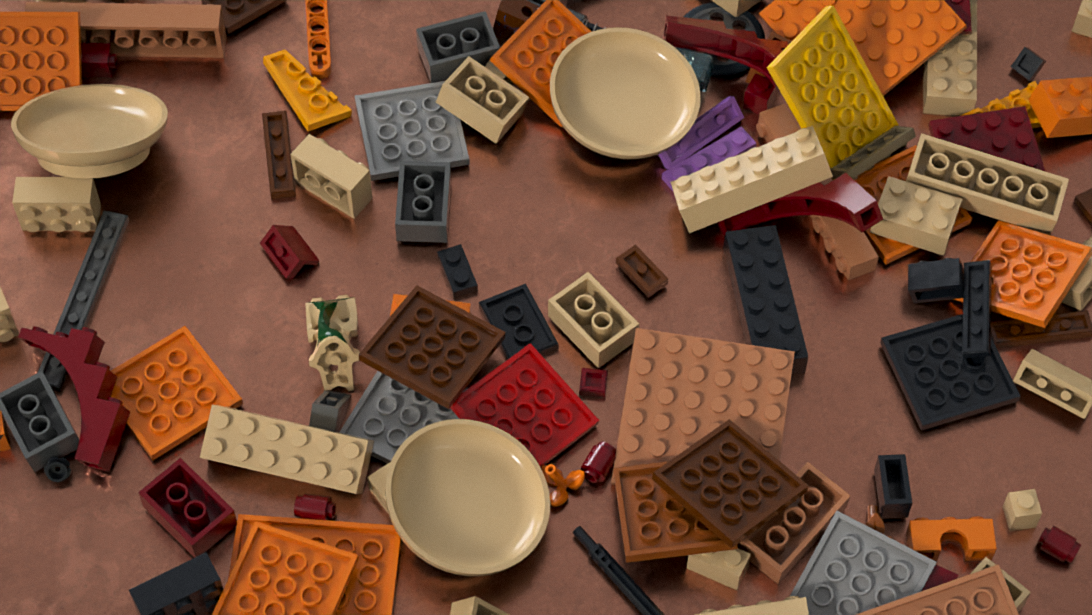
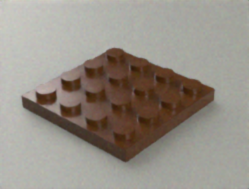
M416 285L359 353V361L450 409L503 342L506 332Z
M730 419L654 471L652 480L730 548L736 546L807 493L809 487L808 484Z

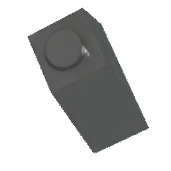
M325 390L312 403L309 426L340 432L351 401V395Z

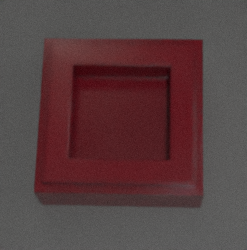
M582 368L579 395L605 398L608 370Z

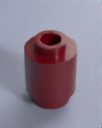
M601 441L592 447L581 466V470L585 472V479L592 483L605 480L616 459V449L612 445Z
M305 493L303 496L298 495L294 504L295 517L315 520H330V518L333 519L335 517L336 503L332 502L331 496Z
M1054 525L1051 530L1045 528L1038 539V542L1042 544L1040 547L1042 551L1061 562L1067 561L1070 564L1082 545L1076 542L1077 538Z

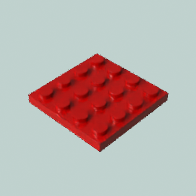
M531 343L464 391L450 408L459 419L480 421L507 432L527 448L538 462L540 468L597 426L600 421Z

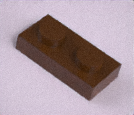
M637 245L616 257V264L647 297H650L668 284V278Z

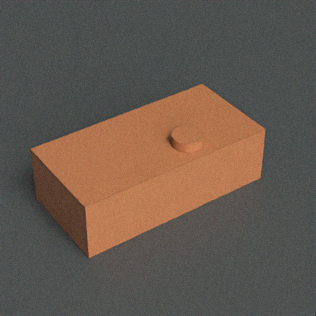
M809 462L796 474L809 485L807 493L737 544L738 549L751 554L749 561L777 584L784 579L824 534L835 512L839 511L842 513L846 509L851 496Z

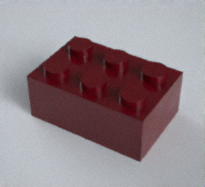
M181 458L138 492L143 507L194 558L205 553L237 526L234 509Z

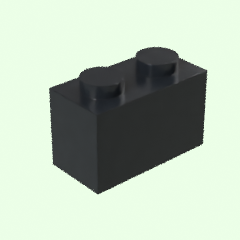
M945 258L938 261H919L918 263L908 264V292L914 304L963 298L964 268L960 258Z
M905 454L878 455L874 473L880 517L882 519L908 518L912 506V496Z

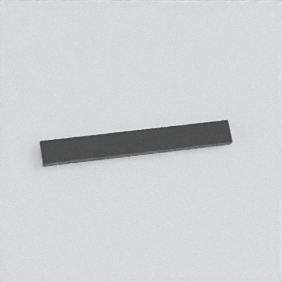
M103 211L54 335L56 332L69 335L71 328L82 330V327H87L129 222L128 215ZM46 352L38 373L43 371L53 390L61 392L68 372L56 357Z

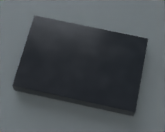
M526 283L479 302V308L487 323L506 332L505 339L499 346L507 360L530 343L541 355L559 349V344Z

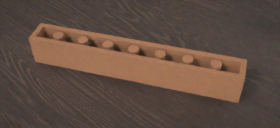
M787 103L760 112L759 121L756 124L759 136L761 138L764 137L767 143L801 129ZM829 178L821 181V183L825 186L833 180ZM810 215L815 231L822 235L826 250L829 253L832 252L836 259L838 270L844 273L847 280L876 270L878 255L864 232L861 233L855 227L838 219Z

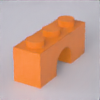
M980 516L969 519L945 517L941 520H929L924 517L910 520L906 531L908 547L936 562L941 552V543L946 541L955 542L962 548L964 561H982L985 557L992 560L997 549L993 519H984Z

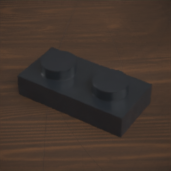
M461 244L437 251L438 260L453 298L478 291L477 282Z

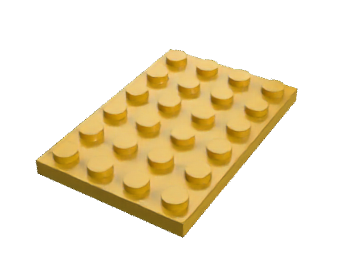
M834 5L826 6L767 67L801 129L813 126L830 169L892 127L899 125Z

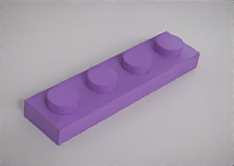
M734 96L727 97L698 117L680 142L667 151L658 154L665 169H670L744 118Z
M741 126L664 171L661 179L673 191L670 182L677 180L681 176L697 172L706 166L722 162L729 157L745 153L756 147V142Z

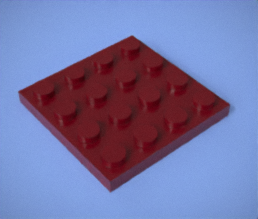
M1025 106L930 120L928 124L931 137L1045 171Z

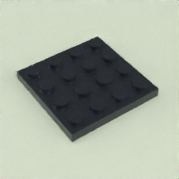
M963 314L881 338L880 344L921 431L1018 402L1021 397L992 338L991 356L963 357Z

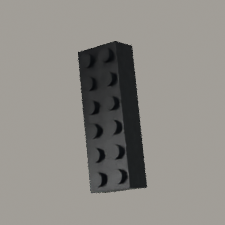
M776 225L725 232L723 249L745 344L795 351L792 374L805 373L808 353Z

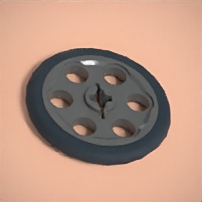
M711 2L697 6L683 16L710 20L715 16L720 17L728 29H733L734 25L740 24L745 27L744 30L755 31L759 39H765L762 25L748 10L738 17H734L716 3ZM676 47L692 68L703 74L731 76L750 68L731 59L722 62L714 54H700L695 50Z

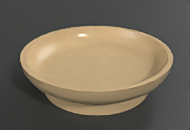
M606 28L579 37L559 55L553 66L550 78L552 106L564 129L585 147L613 158L641 159L667 151L680 142L688 133L697 118L700 108L699 83L687 59L665 40L637 29Z
M114 84L79 85L51 91L30 100L14 114L11 127L17 142L25 151L36 157L38 163L45 170L69 178H101L123 173L141 164L149 155L150 147L158 141L165 130L168 111L160 98L142 89Z
M468 419L444 420L427 425L413 433L402 443L393 456L388 468L385 496L391 522L407 547L422 560L438 569L464 576H485L499 573L527 557L535 549L545 533L550 515V495L543 471L523 444L495 426Z

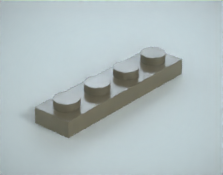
M892 127L831 168L832 178L836 179L847 173L853 180H856L858 175L874 168L876 163L890 157L892 152L905 147L907 142L916 137L914 128Z

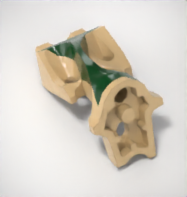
M340 295L334 300L312 298L311 302L305 303L307 334L309 343L317 340L314 353L309 358V366L319 370L324 390H332L337 386L345 387L348 391H354L352 364L359 361L360 353L358 349L353 348L350 344L351 337L357 336L358 333L355 297L349 298L348 295ZM331 364L337 365L338 369L333 372L329 366Z

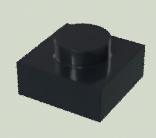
M1024 47L1011 67L1027 80L1033 81L1046 63V60L1030 48Z

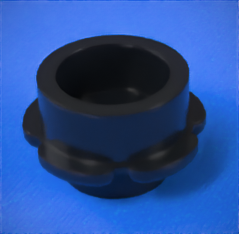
M51 457L47 460V465L44 466V472L51 481L61 482L71 474L70 462L64 457Z

